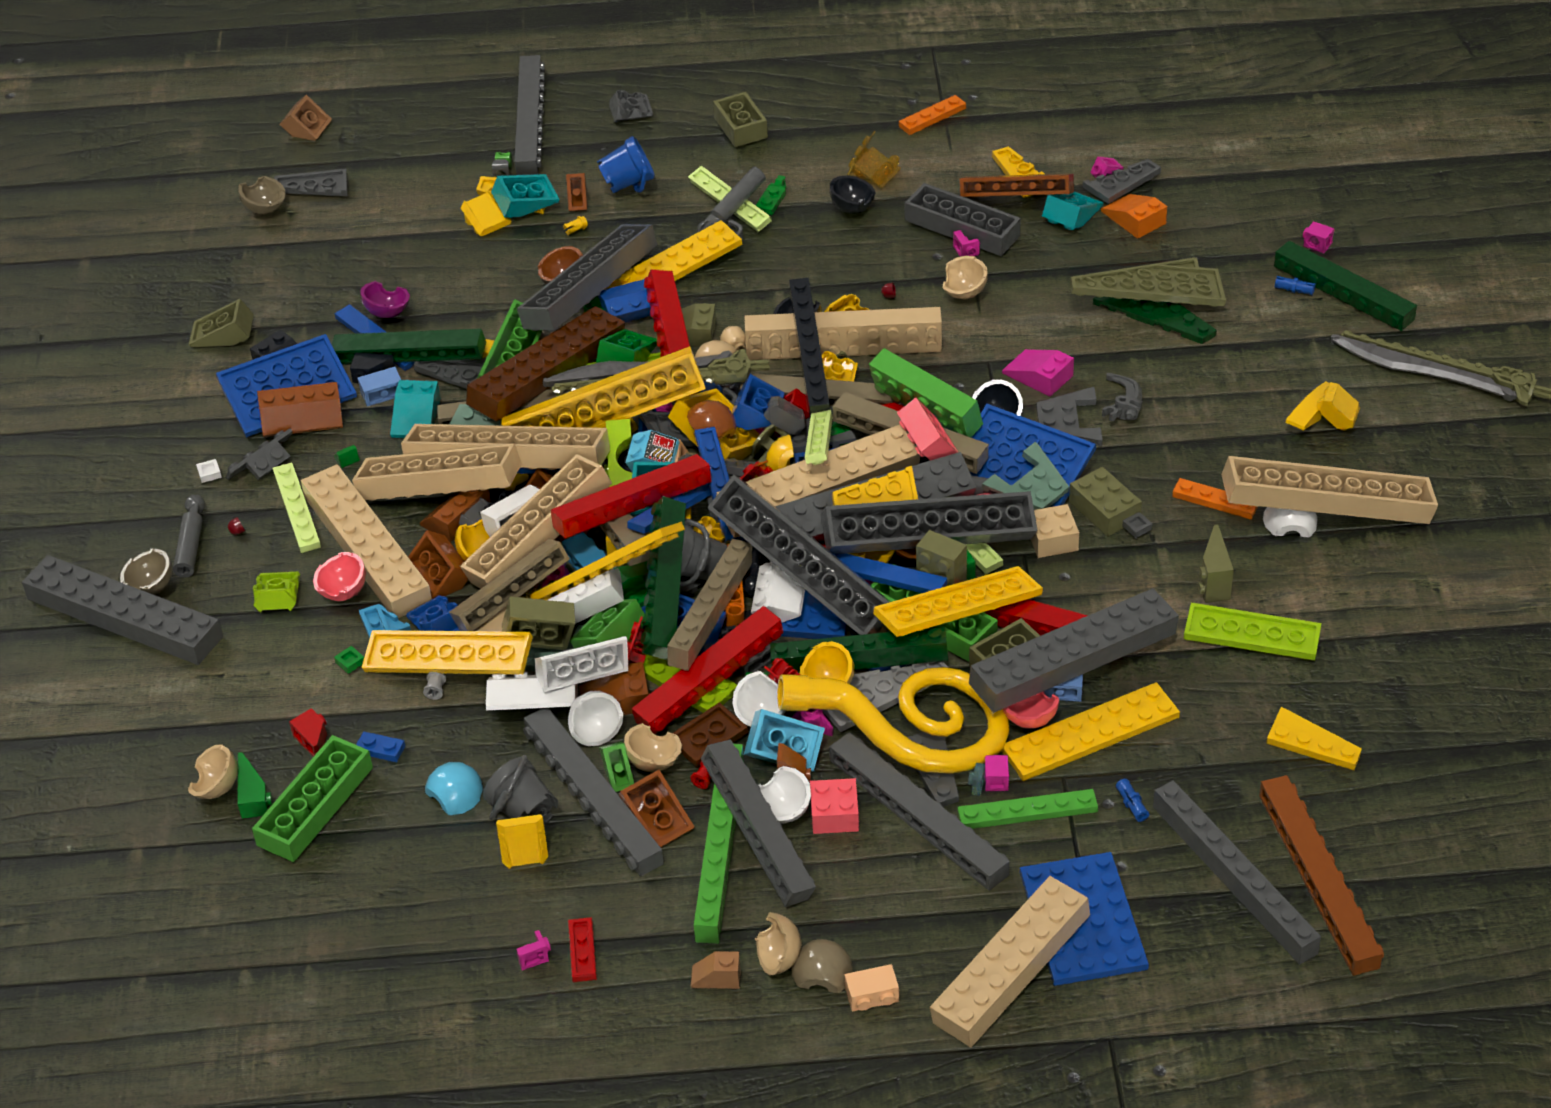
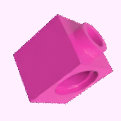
M1313 221L1303 232L1304 247L1325 253L1333 242L1334 228Z
M986 755L985 791H1008V755Z

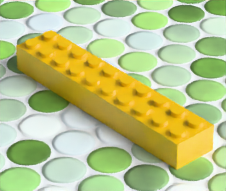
M689 346L502 418V426L604 428L608 420L631 418L705 390L706 387L692 349Z

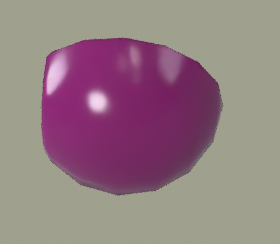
M376 280L375 282L365 284L361 288L360 293L361 302L365 309L379 318L398 316L407 307L410 298L407 289L397 286L396 290L387 291L383 288L382 283L376 282Z

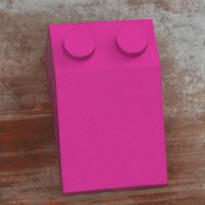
M1025 349L1002 370V374L1051 397L1073 377L1074 358L1059 350Z

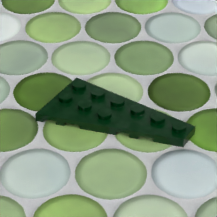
M1114 297L1093 298L1094 305L1100 306L1102 304L1108 306L1110 311L1115 312L1119 310L1126 313V316L1151 326L1157 324L1168 332L1171 330L1179 332L1181 337L1200 344H1204L1217 334L1215 328L1180 304L1163 301L1154 302L1151 300L1137 301L1127 298L1116 299Z

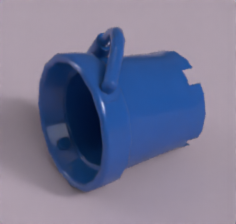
M631 136L625 140V144L597 161L606 183L611 184L612 188L610 189L613 193L633 185L635 191L641 193L646 181L655 178L654 171L637 139Z

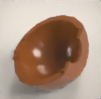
M573 246L554 249L547 253L539 262L538 275L544 283L548 284L583 256V254Z
M702 401L695 404L688 411L687 418L694 430L715 427L719 441L727 434V438L733 437L736 432L737 426L734 415L720 401Z

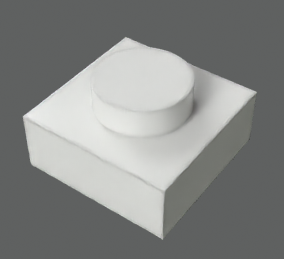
M216 459L196 464L202 483L222 478Z

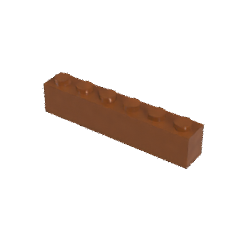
M1073 173L960 178L961 197L1070 194L1074 192Z

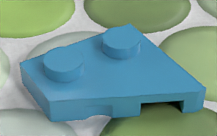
M380 604L359 610L360 618L369 639L372 630L411 631L409 623H402L398 620L397 615L388 612Z

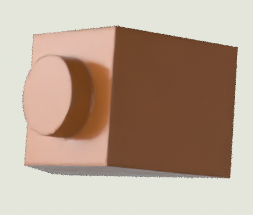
M585 173L566 174L569 211L587 210Z
M778 743L777 770L782 766L795 768L804 774L808 782H810L811 768H807V759L785 744Z

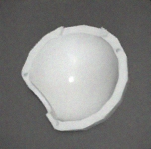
M1267 507L1264 512L1263 521L1265 527L1275 536H1284L1288 531H1297L1300 533V537H1310L1316 531V512Z
M761 671L745 676L738 683L733 694L732 704L736 716L744 724L751 727L755 711L760 709L784 715L785 711L778 709V684Z
M589 691L577 697L570 708L568 726L571 736L578 743L586 746L604 744L618 733L623 723V712L619 702L612 695L602 691Z
M782 766L774 772V776L768 783L759 785L762 795L770 804L773 814L780 823H788L800 818L808 808L811 800L810 783L805 775L795 768Z

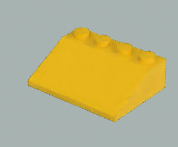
M718 389L678 399L668 416L674 425L696 446L695 430L689 424L687 418L688 411L695 404L706 400H714L726 405L731 412L734 405ZM737 427L733 437L727 438V434L719 441L723 458L743 460L752 453V445L760 434L755 429L744 430Z

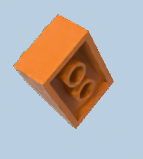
M1128 194L1101 208L1102 213L1137 239L1166 224L1167 206L1155 197Z

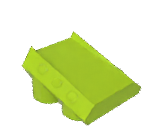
M298 571L260 573L256 578L257 584L253 586L254 607L260 613L262 610L289 609L291 612L296 604L300 573Z

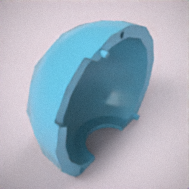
M448 762L437 767L429 775L425 785V793L430 798L434 797L448 815L463 814L473 809L480 801L483 791L482 780L476 770L461 762Z

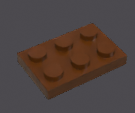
M719 702L673 732V734H676L681 741V754L698 767L707 745L731 740L734 743L748 733V727Z

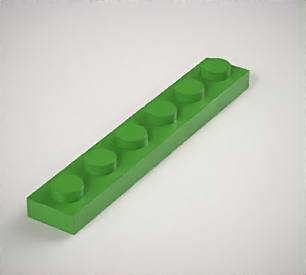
M1093 789L958 807L959 821L972 829L1098 812V804Z

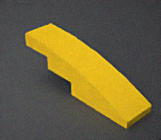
M1325 381L1307 395L1288 416L1285 423L1305 430L1320 421L1322 415L1317 408V402L1325 396L1324 390L1330 383Z

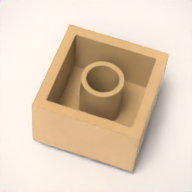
M1068 504L1034 510L1038 531L1031 539L1038 558L1079 551V531Z

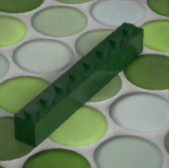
M1291 241L1285 243L1275 252L1274 267L1304 282L1315 283V288L1400 331H1403L1415 320L1417 310L1415 303Z
M479 328L335 334L331 345L341 364H351L355 353L393 355L395 362L482 359L486 339L482 329Z
M662 496L657 503L653 504L651 509L653 522L650 526V533L682 522L684 526L686 503ZM684 530L678 533V538L662 543V546L656 549L649 550L650 558L647 562L649 572L645 582L647 595L644 599L646 609L642 619V625H644V632L641 636V644H643L642 653L664 660L668 658V644L677 631Z
M945 627L926 628L899 637L892 632L770 643L771 664L774 659L782 658L793 669L797 670L799 674L800 666H802L807 654L813 649L812 647L822 642L831 641L842 644L849 651L855 665L854 670L948 661Z

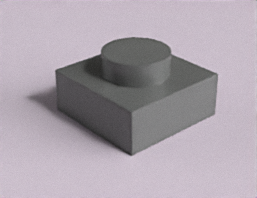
M1140 512L1123 520L1122 526L1135 538L1152 530V523Z

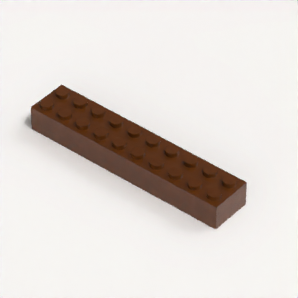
M596 306L469 383L467 385L466 405L497 422L549 389L550 387L543 386L544 378L548 379L565 371L585 366L596 359L600 340L625 329V322Z

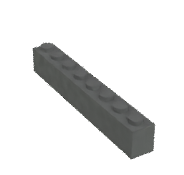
M731 740L707 745L701 760L784 906L809 900L816 888L814 880L809 876L802 859L798 857L791 840L784 833L781 823L773 814L770 804L762 795L759 785L756 784L751 776L750 770L740 757L738 749L735 748Z

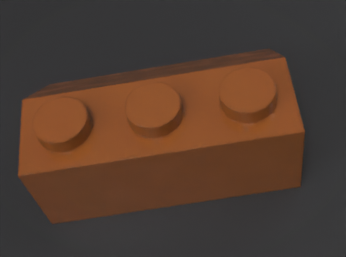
M489 489L454 492L420 522V526L429 531L445 535L450 542L453 541L456 530L460 526L461 514H465L480 500V497L491 503Z
M426 530L408 558L429 584L431 597L434 599L439 595L447 596L461 590L468 581V578L460 567L465 561L447 537Z

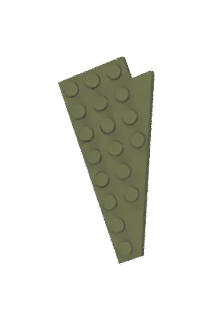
M1195 257L1073 276L1070 280L1071 293L1078 296L1091 295L1096 297H1114L1116 299L1127 298L1137 301L1151 300L1174 304L1209 305L1211 307H1225L1226 303L1218 269L1199 267L1198 260Z

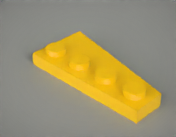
M1010 147L992 151V158L1005 175L1045 174L1042 171L1038 172L1035 170L1033 164L1023 161V157ZM1021 195V196H1022L1023 198H1025V197H1029V196H1032V195Z
M912 466L898 472L887 473L886 476L869 479L868 482L862 484L857 483L832 492L833 506L918 499Z
M1283 707L1280 708L1266 743L1351 770H1355L1362 748Z

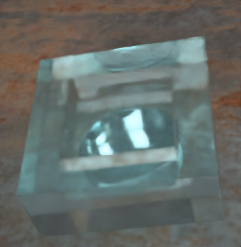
M976 763L974 772L970 771L968 785H972V795L981 796L985 780V764Z

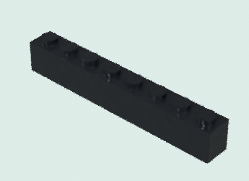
M809 277L790 279L789 286L808 412L811 419V413L830 410L810 282Z

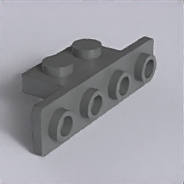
M290 428L285 432L281 430L274 436L272 441L269 442L267 440L258 447L259 450L254 453L250 451L239 463H232L227 468L226 479L230 480L248 468L255 478L260 480L272 472L273 467L280 466L288 461L290 455L281 444L290 438L293 431Z

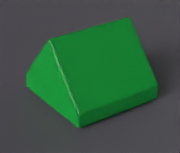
M355 445L342 449L334 455L341 468L360 461Z

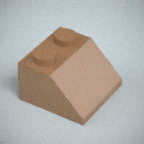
M305 95L293 106L279 125L292 137L315 141L332 118Z

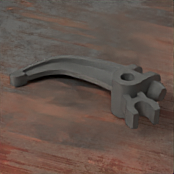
M1107 373L1106 379L1122 384L1126 388V395L1117 396L1115 404L1104 407L1102 409V416L1110 415V421H1114L1117 418L1123 420L1137 419L1143 404L1141 386L1132 378Z

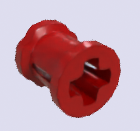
M701 761L700 768L691 775L690 779L696 787L707 789L710 785L711 776Z

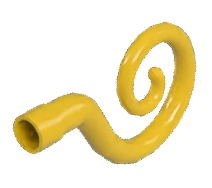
M937 667L927 668L914 673L902 683L898 694L899 707L906 719L919 730L932 736L947 737L959 732L964 723L963 712L956 702L950 700L945 702L943 706L950 720L946 722L932 720L921 713L915 705L914 697L918 691L929 685H946L966 693L979 703L988 720V729L985 735L974 745L950 751L930 749L911 741L895 729L859 689L842 680L781 674L778 680L777 703L779 710L807 711L808 709L841 711L876 747L897 762L922 772L953 774L985 764L986 755H998L1003 750L1009 735V719L1006 717L1003 709L993 713L969 685L970 674L960 669Z

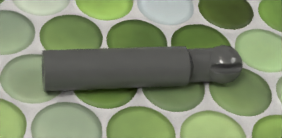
M753 166L711 210V214L699 223L697 232L720 220L726 223L766 180L765 174L759 168Z
M191 495L185 501V508L188 512L182 516L173 572L183 578L193 575L203 521L200 513L205 508V501L199 495Z

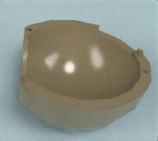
M267 176L259 177L256 183L251 186H247L246 182L238 186L239 198L246 209L256 214H270L276 211L285 200V188L283 185Z
M152 548L150 551L141 553L133 559L131 558L124 565L120 574V582L156 595L163 591L170 582L172 562L166 552Z
M817 939L801 947L798 959L791 967L792 977L800 988L809 989L813 985H821L826 987L828 992L840 993L845 989L844 974L852 973L853 966L851 957L842 945L826 939Z

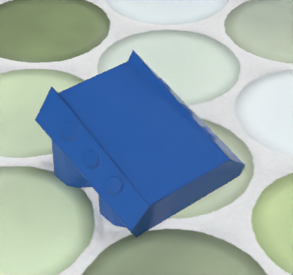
M439 595L408 612L406 617L420 631H451L457 625L449 612L458 605L455 602L449 603L447 597Z

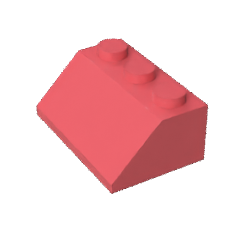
M914 398L897 412L901 419L899 421L900 425L905 431L909 432L907 436L913 444H917L915 449L922 458L926 456L931 461L958 453V450L937 417L917 398Z

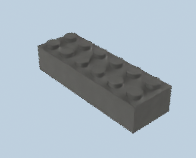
M923 183L905 202V221L953 238V232L961 230L969 241L978 239L980 241V249L1002 256L1020 237L1021 218Z

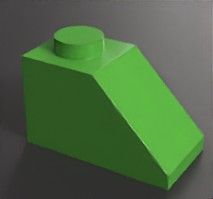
M618 742L599 747L606 775L615 792L634 784L625 744Z

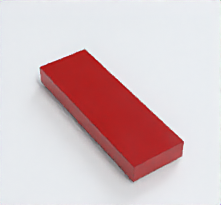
M592 917L568 920L573 982L597 980Z

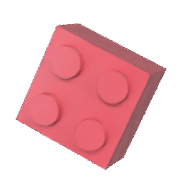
M856 778L810 781L813 834L858 832L859 816Z

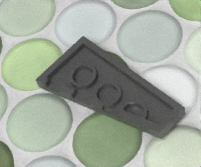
M925 732L907 737L911 741L930 749L948 750L945 737L932 736ZM915 769L934 801L940 802L943 807L959 802L954 774L928 773Z

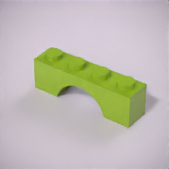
M630 419L606 421L610 451L605 458L608 459V464L604 465V470L612 482L609 487L632 479V472L624 470L617 462L621 453L630 448L632 440Z

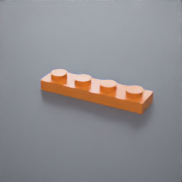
M956 95L951 96L900 120L899 127L908 135H911L965 110L966 102Z
M1179 478L1172 494L1174 498L1251 520L1258 506L1228 503L1225 490Z

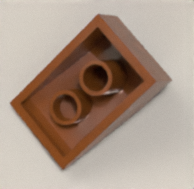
M643 662L630 663L626 672L590 680L579 686L581 695L589 691H602L612 695L619 702L623 715L633 714L632 708L648 696Z
M660 770L637 781L619 793V797L660 848L695 828Z

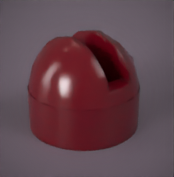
M887 283L882 287L881 293L884 297L896 298L894 283Z
M238 517L229 522L228 530L230 533L238 535L245 532Z

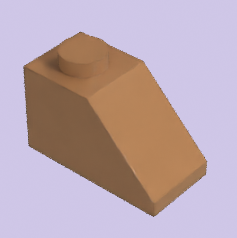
M715 951L692 966L691 988L739 989L741 970L739 952Z

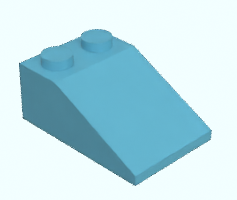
M760 709L755 711L744 755L777 764L778 743H783L807 759V768H811L813 772L825 728Z

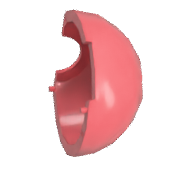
M341 552L338 553L339 555L327 560L323 565L320 564L313 579L315 590L325 598L334 601H346L357 595L362 589L366 577V570L362 559L357 554Z
M1043 691L1008 706L1003 711L1010 721L1021 728H1038L1046 725L1055 716L1059 707V698L1054 694L1049 698Z

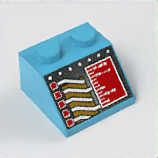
M653 430L638 432L632 437L625 463L633 473L634 462H675L680 441L677 438Z

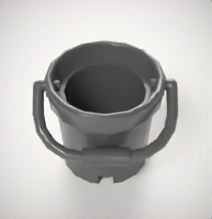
M688 518L685 519L681 576L690 579L680 581V586L682 587L693 584L697 579L707 581L727 549L726 544L709 537L705 526ZM691 525L700 529L703 534L694 531Z
M526 755L503 764L493 773L483 791L484 800L493 807L489 816L490 820H494L500 811L510 818L541 814L545 825L553 816L550 812L552 806L556 809L558 807L557 798L536 775V769L527 759Z

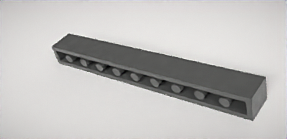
M541 55L520 56L515 142L516 175H537L538 168L542 166L541 146L545 62H541Z
M542 708L524 717L525 728H523V732L526 738L534 742V746L539 754L543 753L550 768L554 767L561 782L565 781L573 797L577 796L584 811L588 810L594 824L602 828L605 838L607 840L611 839L617 853L626 858L628 867L631 870H635L641 877L663 865V852L660 846L549 708Z
M849 732L829 746L830 761L851 779L856 778V783L988 891L1009 876L1010 861L1003 853H999L987 840L980 838L971 827H967L960 822L956 815L949 813L940 802L934 801L922 788H918L906 775H902L891 763L883 760L875 750L867 747L860 738H856Z
M1172 780L1155 789L1153 808L1300 965L1318 955L1321 936L1175 781Z

